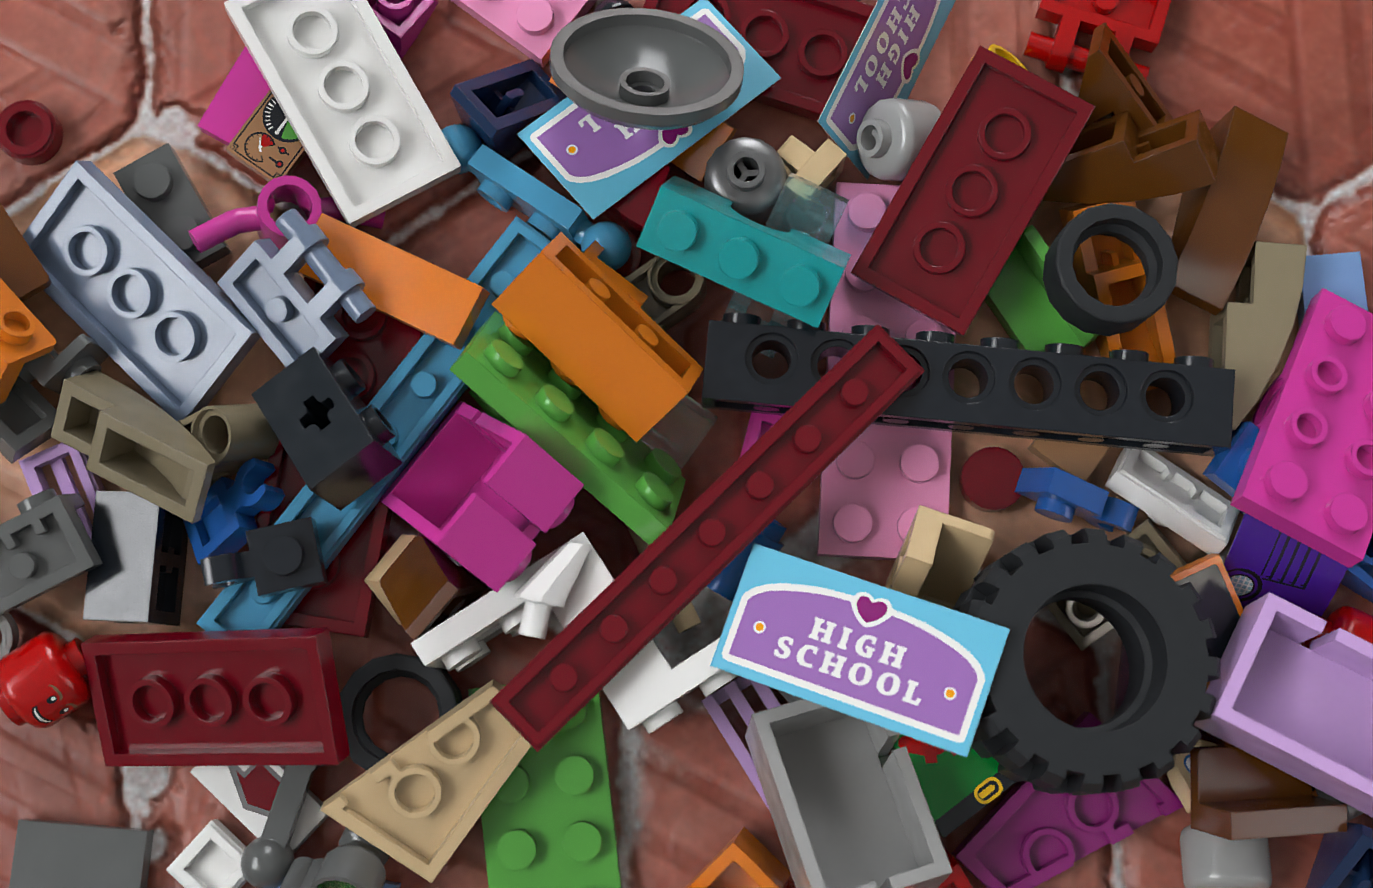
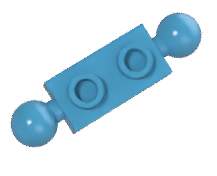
M453 124L441 130L461 164V171L458 174L467 172L474 174L481 184L477 192L490 204L505 213L513 206L528 216L529 219L526 223L547 239L552 241L562 232L579 249L581 248L582 252L596 240L605 248L598 258L614 271L621 268L628 261L632 245L630 237L623 227L609 221L592 223L588 220L582 208L482 144L480 137L472 128L462 124Z

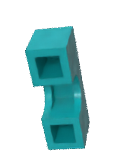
M673 176L661 185L636 247L816 328L819 327L851 254L793 228L790 232H782L760 225L731 208L733 201L677 176Z

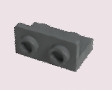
M54 488L44 490L18 503L17 507L21 514L0 524V616L103 564L76 511L85 505L80 493L57 495Z

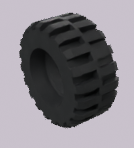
M1083 528L1072 535H1069L1065 530L1044 534L1032 542H1025L1003 555V557L985 567L973 578L975 584L970 589L961 593L952 610L1010 629L971 747L981 758L993 757L1000 763L997 772L1014 782H1030L1033 785V790L1049 794L1066 793L1076 796L1121 792L1140 787V782L1144 779L1161 777L1175 767L1174 755L1190 753L1199 741L1201 734L1193 725L1195 721L1211 719L1217 701L1214 695L1206 693L1207 682L1220 679V658L1208 657L1206 644L1207 640L1217 638L1211 618L1199 620L1193 604L1199 602L1202 598L1192 583L1187 582L1178 585L1170 577L1176 570V565L1161 553L1146 559L1141 556L1144 548L1141 541L1124 534L1109 541L1103 529ZM1069 600L1092 608L1113 626L1125 647L1129 664L1127 691L1115 715L1101 725L1080 728L1062 722L1041 704L1030 686L1024 666L1026 633L1033 617L1051 603Z

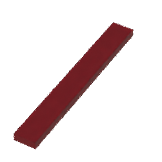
M879 324L873 327L489 702L539 752L925 370Z

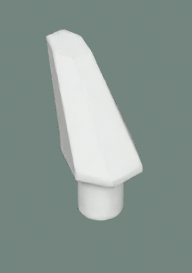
M565 543L515 593L514 598L525 600L518 634L540 639L546 638L552 606L564 608L568 594L592 545Z

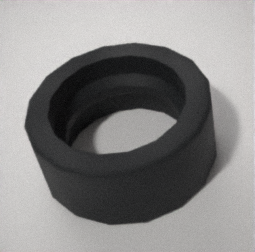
M1109 203L1087 208L1066 224L1056 236L1045 255L1042 279L1049 302L1063 320L1085 333L1112 336L1132 331L1165 305L1176 286L1178 259L1172 239L1156 219L1136 207ZM1096 235L1115 237L1129 245L1140 258L1146 275V281L1139 297L1131 303L1121 306L1103 304L1088 295L1077 281L1073 268V257L1079 245L1089 237Z
M399 653L374 658L356 670L340 692L350 750L349 756L352 761L363 769L368 770L390 754L374 745L365 730L363 720L365 703L376 687L386 680L406 677L416 679L427 686L436 698L440 718L463 701L461 690L447 670L424 666L419 657Z

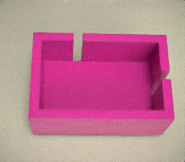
M460 401L379 500L498 593L506 582L515 580L526 569L532 557V549L536 546V543L532 540L540 530L546 533L549 529L557 527L568 517L574 506V497L584 484L526 434Z

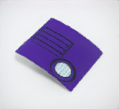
M1246 513L1242 518L1234 541L1223 563L1243 609L1270 592L1316 616L1323 615L1348 567Z

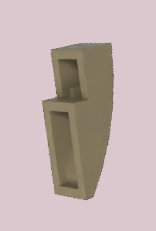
M1255 241L1236 282L1235 302H1227L1223 310L1216 316L1210 315L1208 357L1214 359V368L1235 370L1232 431L1237 429L1258 401L1279 364L1294 326L1301 297L1307 245Z
M98 370L64 379L51 437L89 456L86 470L192 524L200 521L216 464L204 446L182 424L159 406Z

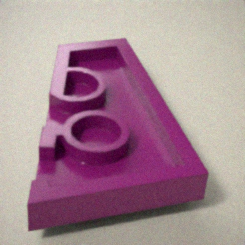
M1084 711L1071 726L1089 728L1101 725L1102 723L1092 713ZM1159 778L1144 779L1140 782V787L1121 792L1076 796L1066 793L1049 794L1033 790L1032 783L1020 781L1015 784L951 854L986 888H1034L1073 867L1074 862L1109 843L1114 845L1134 834L1133 830L1161 815L1167 816L1184 806L1179 798Z

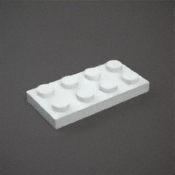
M228 0L224 2L229 18L348 225L356 227L461 171L460 162L367 0Z

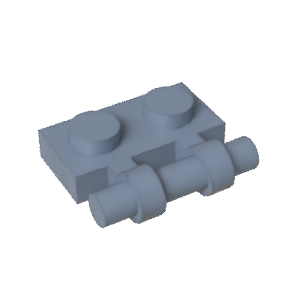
M293 208L283 213L275 223L288 240L280 250L270 238L255 240L217 282L285 367L313 346L328 358L349 335L334 317L341 307L345 309L356 324L369 318L376 310V306L363 292L365 282L353 268L345 269L327 248L329 239L317 224L309 225L300 213ZM305 263L309 265L325 285L317 294L313 292L298 273Z

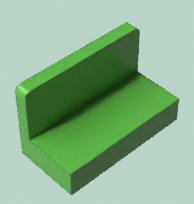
M1030 225L1023 233L985 302L1010 339L1020 342L1019 349L1044 351L1045 345L1053 343L1075 344L1085 348L1099 335L1085 333L1066 322L1049 302L1042 279L1045 255L1049 247L1037 229Z

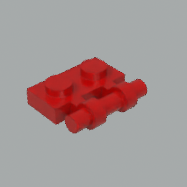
M1040 0L1035 18L1057 24L1058 27L1054 38L1031 31L1023 55L1046 62L1045 69L1061 74L1065 68L1083 73L1089 49L1074 44L1077 31L1093 35L1094 29L1103 23L1107 24L1128 55L1131 47L1153 53L1159 44L1172 0ZM1134 62L1147 80L1150 67Z

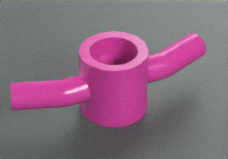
M283 175L272 179L262 188L258 196L257 206L229 210L189 230L188 233L200 253L240 233L257 231L260 239L270 238L280 250L288 240L275 225L276 222L270 217V214L274 211L275 204L291 202L305 212L308 219L306 222L309 225L316 224L322 213L339 221H346L331 196L320 198L317 190L308 181L297 176ZM386 211L359 225L382 229Z

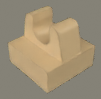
M791 135L777 150V153L784 162L787 174L786 179L789 181L786 185L783 202L803 217L842 173L847 154L829 138L814 152Z

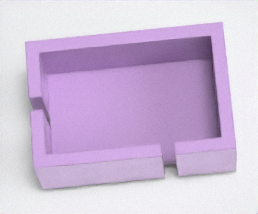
M1269 592L1245 606L1220 660V679L1211 681L1206 690V693L1214 695L1217 699L1211 719L1195 721L1194 725L1373 818V644L1338 628L1312 640L1308 649L1300 645V643L1321 634L1327 621Z

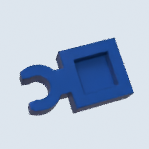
M256 458L249 459L240 467L235 480L221 477L209 488L200 521L192 524L183 519L198 565L201 566L200 560L204 558L237 553L247 543L245 531L258 529L254 516L260 511H272L282 502L285 497L283 489L263 484L265 479L275 471L272 463Z
M1056 467L1022 468L1014 491L1036 501L1034 510L1045 517L1060 522L1072 523L1075 515L1085 519L1089 524L1108 532H1113L1114 527L1124 532L1131 533L1139 511L1138 507L1126 501L1108 496V491Z

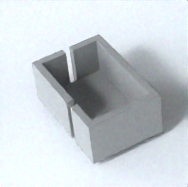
M805 699L752 714L745 734V739L795 887L938 888L952 873V869L906 746L893 750L883 767L879 761L880 757L889 754L900 733Z

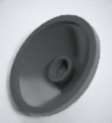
M616 8L587 14L563 27L553 39L550 49V73L559 89L578 107L589 114L625 127L646 130H670L693 126L727 109L736 100L742 88L744 64L736 47L724 35L712 27L673 12L648 8Z

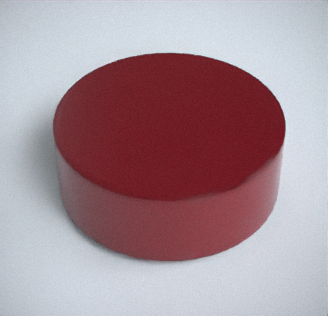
M21 100L10 104L1 112L0 148L12 159L24 165H39L49 161L59 151L63 142V127L58 117L45 105L33 100Z
M982 448L973 453L963 464L959 474L960 491L964 499L972 507L980 511H1002L1014 504L1021 496V494L1014 491L1023 465L1013 453L1004 448Z

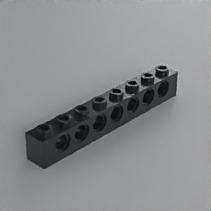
M748 313L723 314L722 321L709 320L701 408L783 416L821 379L817 369V363L820 360L829 356L843 358L876 325L852 326L851 333L825 331L826 324L824 322H820L819 327L816 328L798 319L788 320L787 327L761 325V317ZM882 327L890 335V329ZM921 331L916 333L915 339L892 337L925 371L916 379L915 388L904 391L872 423L876 425L1214 456L1231 448L1235 370L1214 368V359L1203 356H1178L1174 358V364L1149 362V353L1139 350H1113L1109 352V358L1086 356L1084 355V347L1075 344L1053 343L1045 345L1044 351L1019 349L1020 342L1010 338L987 337L980 340V345L954 343L955 336L950 333ZM773 350L780 353L786 359L788 371L779 378H764L753 368L752 359L762 351ZM956 368L971 371L979 381L980 389L978 396L966 398L956 394L949 384V371ZM1017 375H1031L1040 382L1043 388L1041 403L1030 404L1023 401L1017 395L1014 388V380ZM1082 381H1094L1104 388L1107 394L1105 410H1095L1084 403L1080 395ZM1149 386L1158 387L1168 394L1171 400L1169 416H1160L1149 408L1146 401V391Z

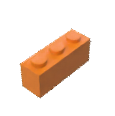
M562 232L527 265L491 304L502 314L504 323L512 333L521 339L529 340L550 360L553 370L563 381L570 385L578 386L598 405L600 414L609 425L617 430L625 431L635 442H638L689 393L704 369Z

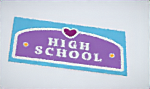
M699 0L680 15L700 21L717 30L739 51L744 64L742 88L736 100L727 109L693 126L670 130H646L625 127L597 118L578 107L566 97L517 133L593 220L781 79L708 0Z
M878 0L817 121L834 142L847 154V157L867 180L870 174L860 161L856 141L857 132L863 117L869 107L881 99H908L956 0Z
M754 543L710 666L967 757L1010 629Z

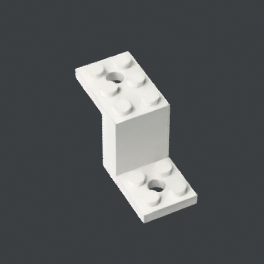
M584 532L567 542L592 545ZM593 545L568 594L564 608L552 606V611L563 628L614 580ZM562 546L526 568L515 580L506 582L498 593L492 590L411 642L424 666L441 669L447 668L448 671L456 669L457 672H461L487 656L491 651L486 642L503 631L505 634L510 633L512 637L519 635L525 600L514 598V595ZM719 639L673 669L654 640L650 641L603 688V691L628 730L635 729L643 724L650 734L684 712L677 702L682 697L698 687L704 696L707 697L738 677V675L710 666Z

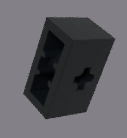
M313 346L251 395L309 490L341 511L403 462L389 442L396 436L392 425L373 404L366 407L359 396L366 389V386L356 371L343 358L333 363Z

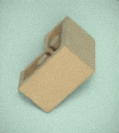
M919 505L887 578L885 587L953 609L961 593L971 588L974 582L973 578L977 576L992 546L995 535L994 530Z

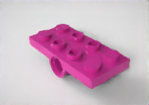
M1323 288L1310 300L1282 374L1269 386L1255 410L1252 423L1260 430L1230 505L1351 568L1364 559L1373 534V314Z

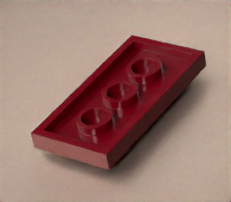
M646 0L643 8L681 14L699 0ZM708 0L781 77V79L752 101L814 121H818L875 7L856 0Z
M979 46L853 267L851 274L964 337L1093 114L1095 106L996 53Z
M329 627L95 635L81 643L105 767L339 765L350 755Z

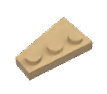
M494 679L326 799L320 811L432 883L531 747L520 733L489 702L504 686Z

